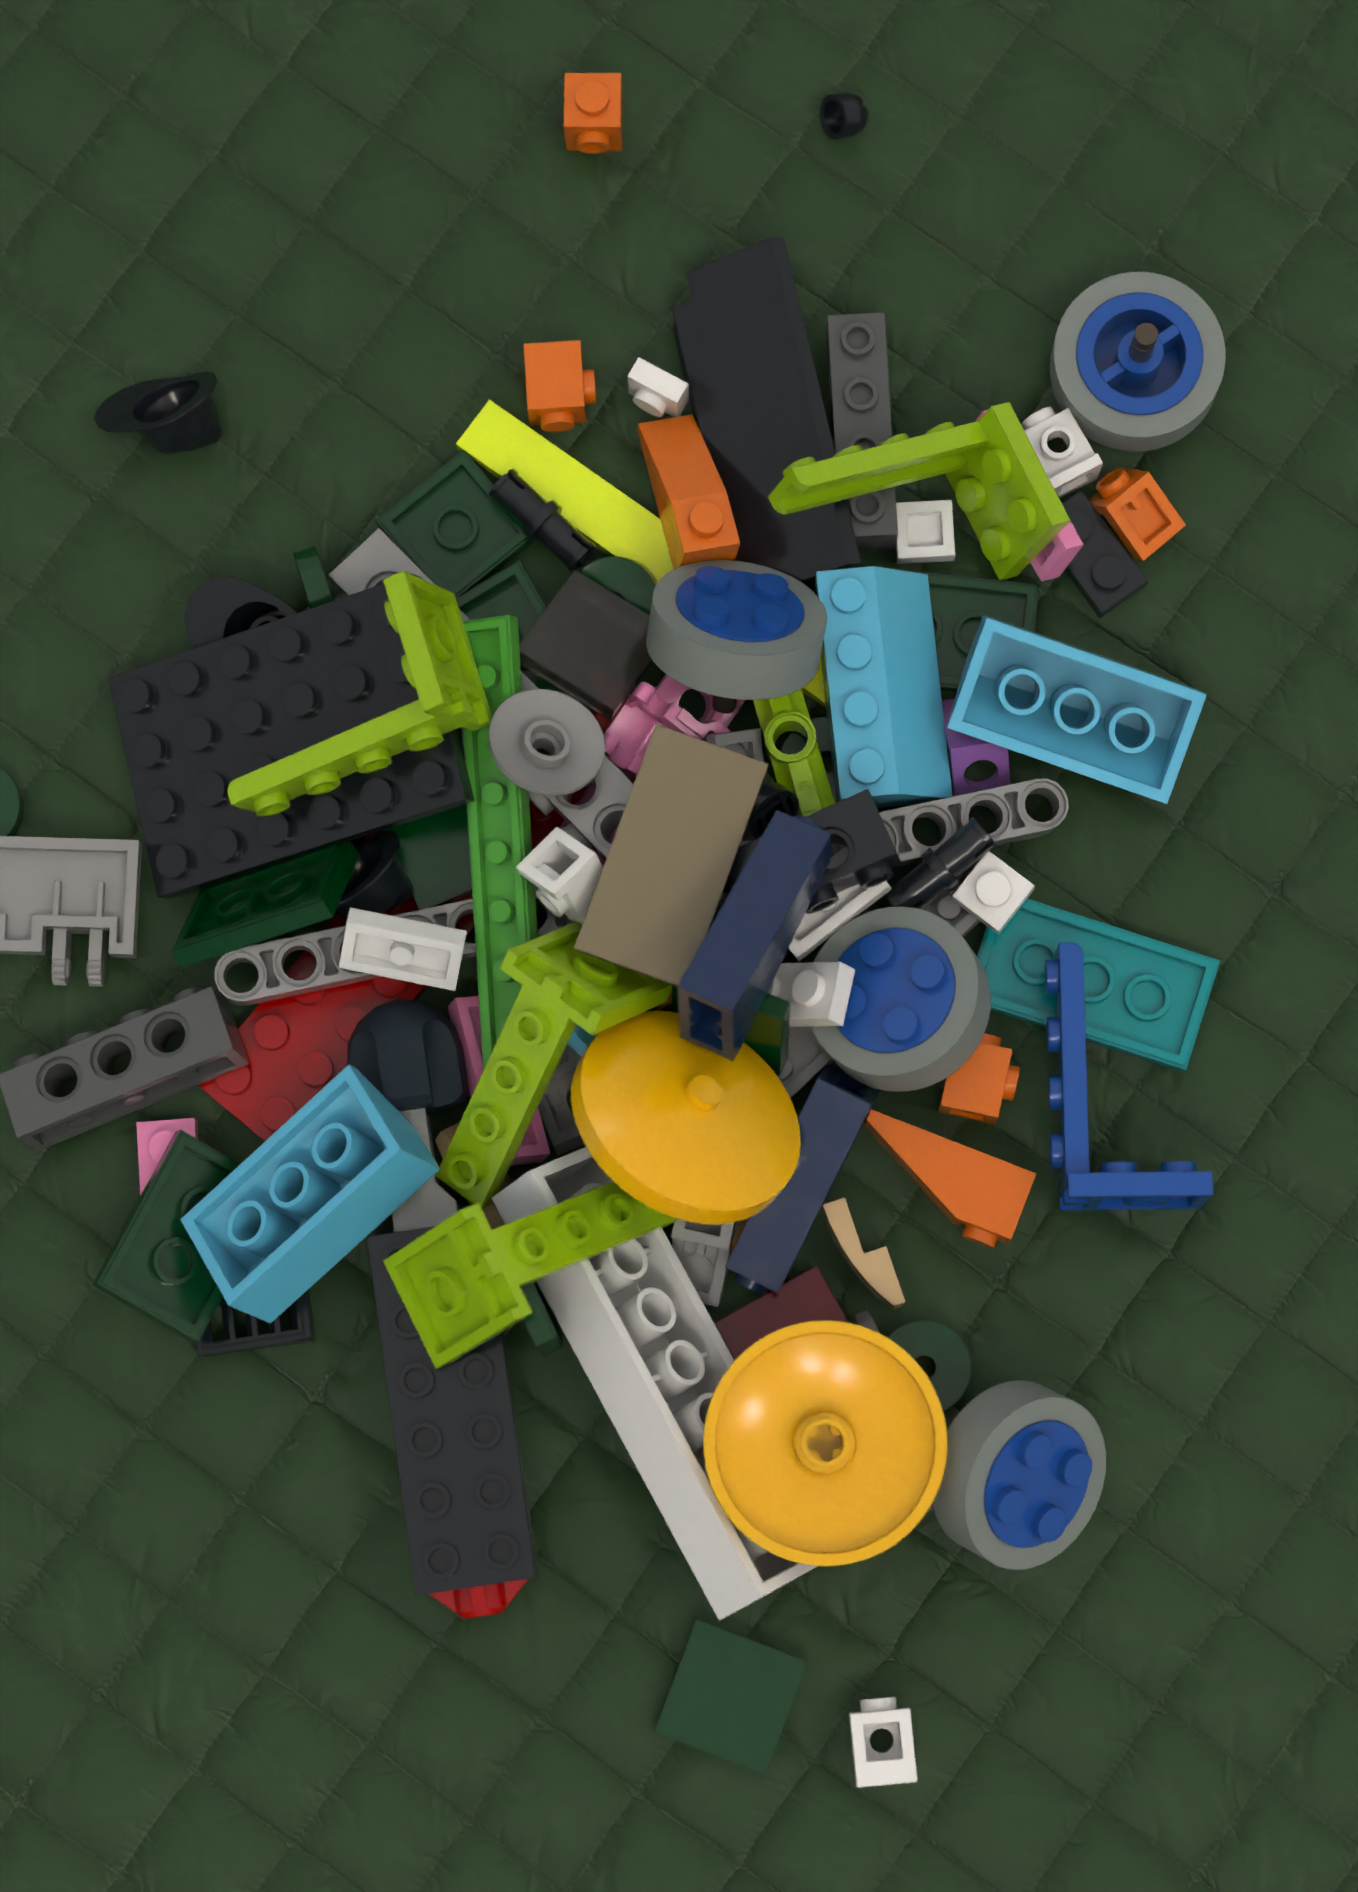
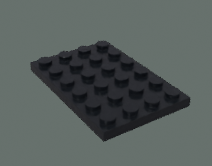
M384 584L108 677L158 898L170 899L344 840L352 841L475 801L457 728L443 734V741L437 746L421 751H410L408 749L392 756V763L381 770L370 773H359L358 771L340 779L341 785L338 788L318 795H309L307 793L289 801L290 807L287 810L275 815L260 817L254 812L232 806L230 803L228 786L234 779L419 700L416 688L409 683L402 668L401 658L405 655L400 634L393 629L385 612V602L389 598Z

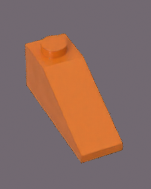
M693 414L638 423L637 432L673 570L687 564L702 561H735L740 540L727 491Z
M870 1110L865 1128L953 1224L964 1227L961 1235L963 1238L991 1249L995 1248L997 1241L1005 1244L1010 1242L1036 1173L875 1110Z

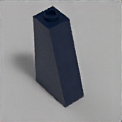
M776 810L677 986L679 1033L681 1038L731 1061H734L830 862L831 834L826 832L813 819L803 815L792 817Z
M833 1064L827 1066L817 1078L798 1117L801 1147L797 1167L791 1179L776 1199L764 1210L749 1217L725 1266L736 1272L734 1279L739 1284L761 1294H765L768 1289L779 1293L881 1090L858 1082Z

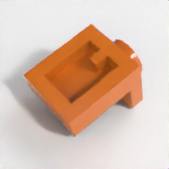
M1117 468L1105 475L1096 484L1095 488L1098 492L1088 499L1098 514L1104 515L1136 560L1144 561L1186 526L1149 471Z

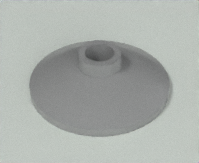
M531 689L512 695L497 708L488 729L489 749L498 768L516 785L537 794L558 796L582 789L595 778L605 756L604 735L594 715L576 699L553 690ZM534 748H542L546 750L550 756L543 755L536 751Z

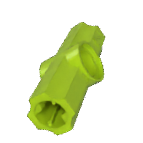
M802 688L785 696L752 700L775 780L791 790L798 798V815L808 816L835 804L818 746L816 729L811 721ZM787 731H796L806 737L807 743L802 751L788 755L776 748V740Z

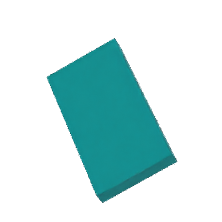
M1026 899L999 935L986 927L977 957L985 970L990 986L991 1011L1046 1028L1047 1017H1056V994H1046L1045 960L1055 959V951L1059 942H1073L1078 944L1083 950L1086 1041L1177 1071H1186L1220 960L1030 899Z

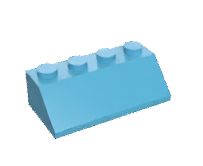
M877 566L816 571L813 591L819 597V601H822L827 614L821 651V665L836 803L866 789H869L877 808L916 805L953 797L928 574Z
M982 614L963 667L947 728L1167 804L1207 694L1188 685Z
M348 1065L180 1220L227 1304L271 1324L440 1170V1167L416 1128L355 1067Z

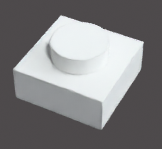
M638 357L627 376L629 394L634 396L633 402L642 410L657 417H662L664 412L672 417L680 416L689 401V384Z
M952 500L896 503L898 527L896 543L897 564L954 561L955 542Z
M989 851L952 895V900L999 935L1034 891L1035 885Z

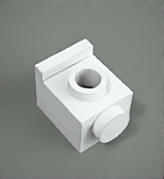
M1046 407L1033 413L1022 422L1025 433L1059 499L1098 479L1103 462L1098 453H1094L1069 408L1055 414L1052 407ZM1059 437L1062 438L1068 449L1064 452L1056 453L1049 449L1047 442Z
M556 827L516 866V869L520 875L539 887L535 894L550 912L558 917L565 913L570 920L583 924L603 865L595 852L559 827Z
M896 1697L860 1700L861 1712L849 1713L854 1776L857 1788L917 1782L910 1708H897ZM880 1728L887 1729L893 1738L891 1747L884 1752L875 1751L870 1745L871 1734Z

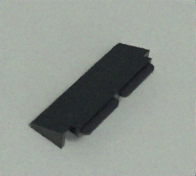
M770 237L686 272L692 299L672 307L675 320L673 331L684 379L689 384V401L692 414L721 477L730 502L740 540L735 561L758 564L778 570L799 580L813 591L816 571L854 568L861 564V559L846 499L787 515L776 512L768 499L770 493L784 478L783 471L792 463L806 457H813L817 462L832 458L835 455L784 238Z

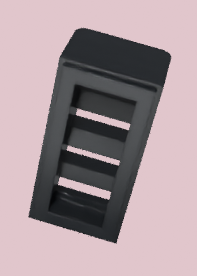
M310 1288L290 1306L293 1330L282 1331L281 1315H279L271 1324L269 1323L270 1333L260 1335L258 1318L245 1313L248 1337L237 1338L234 1308L230 1307L225 1298L222 1297L217 1308H222L225 1340L214 1342L210 1319L199 1342H197L198 1356L202 1357L316 1342Z

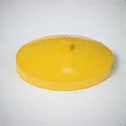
M646 1011L599 1032L585 1050L576 1066L571 1086V1103L576 1126L584 1144L601 1169L620 1188L658 1212L680 1220L701 1224H725L741 1221L758 1214L769 1206L786 1186L797 1167L800 1156L801 1137L794 1105L772 1068L744 1042L734 1061H731L681 1038L679 1033V1013Z
M810 1321L787 1326L768 1334L746 1349L732 1363L719 1382L709 1404L703 1435L704 1459L710 1485L716 1499L732 1523L746 1537L761 1548L789 1561L815 1566H838L866 1560L884 1552L908 1535L921 1521L935 1499L942 1482L947 1457V1430L941 1403L932 1383L918 1363L903 1348L880 1333L863 1326L839 1321Z

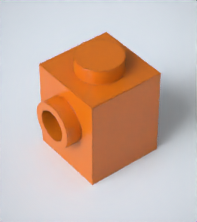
M564 73V134L566 151H580L588 154L622 151L623 95L621 73Z
M581 340L524 344L527 410L530 426L541 425L543 431L563 432L573 429L575 423H586L585 404L596 403L594 369L583 370Z
M984 1033L981 1042L970 1058L958 1070L945 1078L938 1112L995 1125L999 1117L1002 1099L1013 1101L1020 1067L1010 1065L1013 1049L1000 1047L1002 1040L1000 1037Z

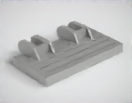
M0 836V954L45 955L47 930H53L52 983L53 985L66 986L68 985L72 969V934H88L89 951L86 964L89 986L96 987L104 986L108 932V954L111 957L136 958L142 843L139 840Z

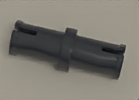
M510 469L507 474L505 473L490 490L489 497L492 500H496L525 527L523 534L531 542L538 539L567 566L571 573L575 572L578 567L583 566L596 550L597 545L594 542H590L561 515L562 507L554 500L547 502L518 475L515 469Z
M972 817L969 823L938 849L933 851L929 848L921 854L924 860L892 886L885 896L894 907L921 909L946 887L952 890L960 884L957 878L987 852L996 848L997 844L977 820Z

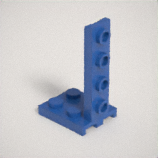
M1059 942L1055 951V959L1045 960L1046 994H1056V1017H1047L1046 1044L1047 1052H1057L1058 1075L1048 1076L1049 1110H1059V1133H1050L1049 1138L1050 1168L1061 1169L1059 1211L1200 1209L1213 1196L1212 1171H1197L1196 1162L1161 1163V1170L1154 1172H1137V1163L1109 1162L1101 1164V1171L1089 1173L1083 950L1076 943Z

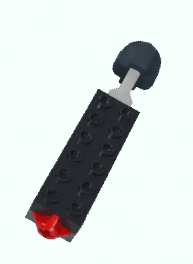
M396 999L374 1007L357 1023L348 1041L347 1066L355 1067L416 1128L435 1159L429 1115L458 1108L469 1096L463 1047L456 1027L441 1010L420 1000ZM435 1174L392 1213L394 1233L367 1236L415 1593L416 1595L429 1594L456 1613L460 1618L467 1619L504 1613L528 1580L540 1576L505 1330L457 1360L436 1369L383 1262L460 1211V1205L439 1186L438 1177Z

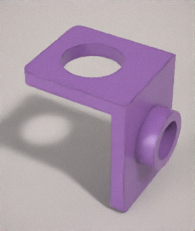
M955 699L943 700L944 728L950 751L954 796L1010 785L1008 749L947 728ZM988 760L997 766L995 773L984 781L974 782L964 776L966 768L975 761Z

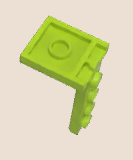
M1010 402L991 406L978 421L955 427L953 422H945L933 427L924 435L909 438L906 433H902L888 438L879 446L864 450L860 445L850 446L841 450L832 458L817 462L813 457L800 459L783 471L784 478L768 496L774 510L779 514L787 515L946 474L956 494L957 502L965 512L980 541L982 552L990 561L999 581L1018 576L1071 521Z
M404 570L383 579L389 598L385 602V612L393 629L400 634L405 655L401 658L402 668L409 683L416 688L419 700L234 779L228 786V796L231 805L254 812L260 817L275 815L287 810L290 807L289 801L306 793L309 795L323 794L338 788L341 785L340 779L357 771L359 773H370L381 770L392 763V756L408 749L410 751H421L437 746L443 741V734L459 727L476 731L490 725L492 714L455 594Z
M578 921L508 949L500 966L503 972L519 982L522 987L441 1162L440 1170L436 1173V1177L471 1203H479L481 1208L488 1206L493 1201L491 1198L498 1193L576 1024L591 1035L597 1034L667 1002L672 991V985L574 950L582 924Z
M613 1181L494 1230L491 1229L480 1204L476 1203L461 1209L383 1262L437 1369L457 1360L532 1314L533 1312L521 1287L664 1228L679 1219L646 1206Z

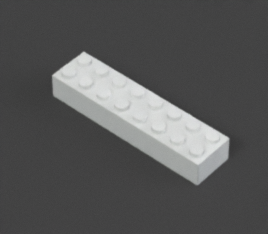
M584 1147L529 1170L491 1199L504 1223L509 1224L613 1182V1180L597 1164L587 1147ZM663 1229L656 1230L537 1280L539 1288L718 1620L720 1621L816 1568L817 1566L786 1560L758 1546L732 1523L716 1499L705 1466L703 1447L704 1427L713 1394L723 1375L734 1362V1359Z

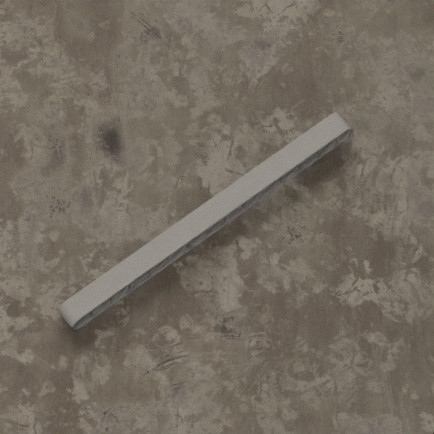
M1033 779L879 812L902 863L897 866L900 867L922 862L924 859L921 854L927 849L931 848L933 851L938 849L969 823V811L974 806L987 807L994 813L997 826L995 831L989 835L997 846L1036 838L1050 833L1065 819L1068 812L1069 804L1066 792L1057 782L1050 779ZM1040 794L1050 801L1052 816L1049 821L1038 822L1027 814L1025 800L1028 795ZM918 818L933 820L941 832L939 843L934 846L920 844L912 833L914 820ZM755 839L742 841L740 843V846L749 843ZM831 844L830 858L845 846ZM535 885V892H536V891L539 889V887H537V886ZM730 892L722 893L718 905L724 904ZM535 894L536 903L544 909L546 914L545 924L540 929H537L538 937L575 922L570 920L565 913L561 917L554 915L540 902ZM473 899L393 916L455 928L457 921L462 916L474 914ZM346 926L243 947L225 953L218 960L214 970L215 983L218 990L229 1002L238 1006L259 1004L383 976L339 968ZM465 942L462 960L476 957L475 943ZM296 950L310 952L317 960L314 973L305 980H293L283 971L286 957ZM239 962H247L254 965L259 973L256 986L245 993L234 992L226 984L228 970Z

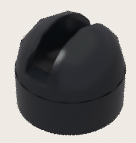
M842 92L827 95L823 99L820 106V121L824 132L829 138L833 140L850 138L859 134L866 127L869 112L865 106H862L863 100L858 95Z

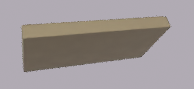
M656 724L576 940L574 950L677 987L710 929L769 764Z

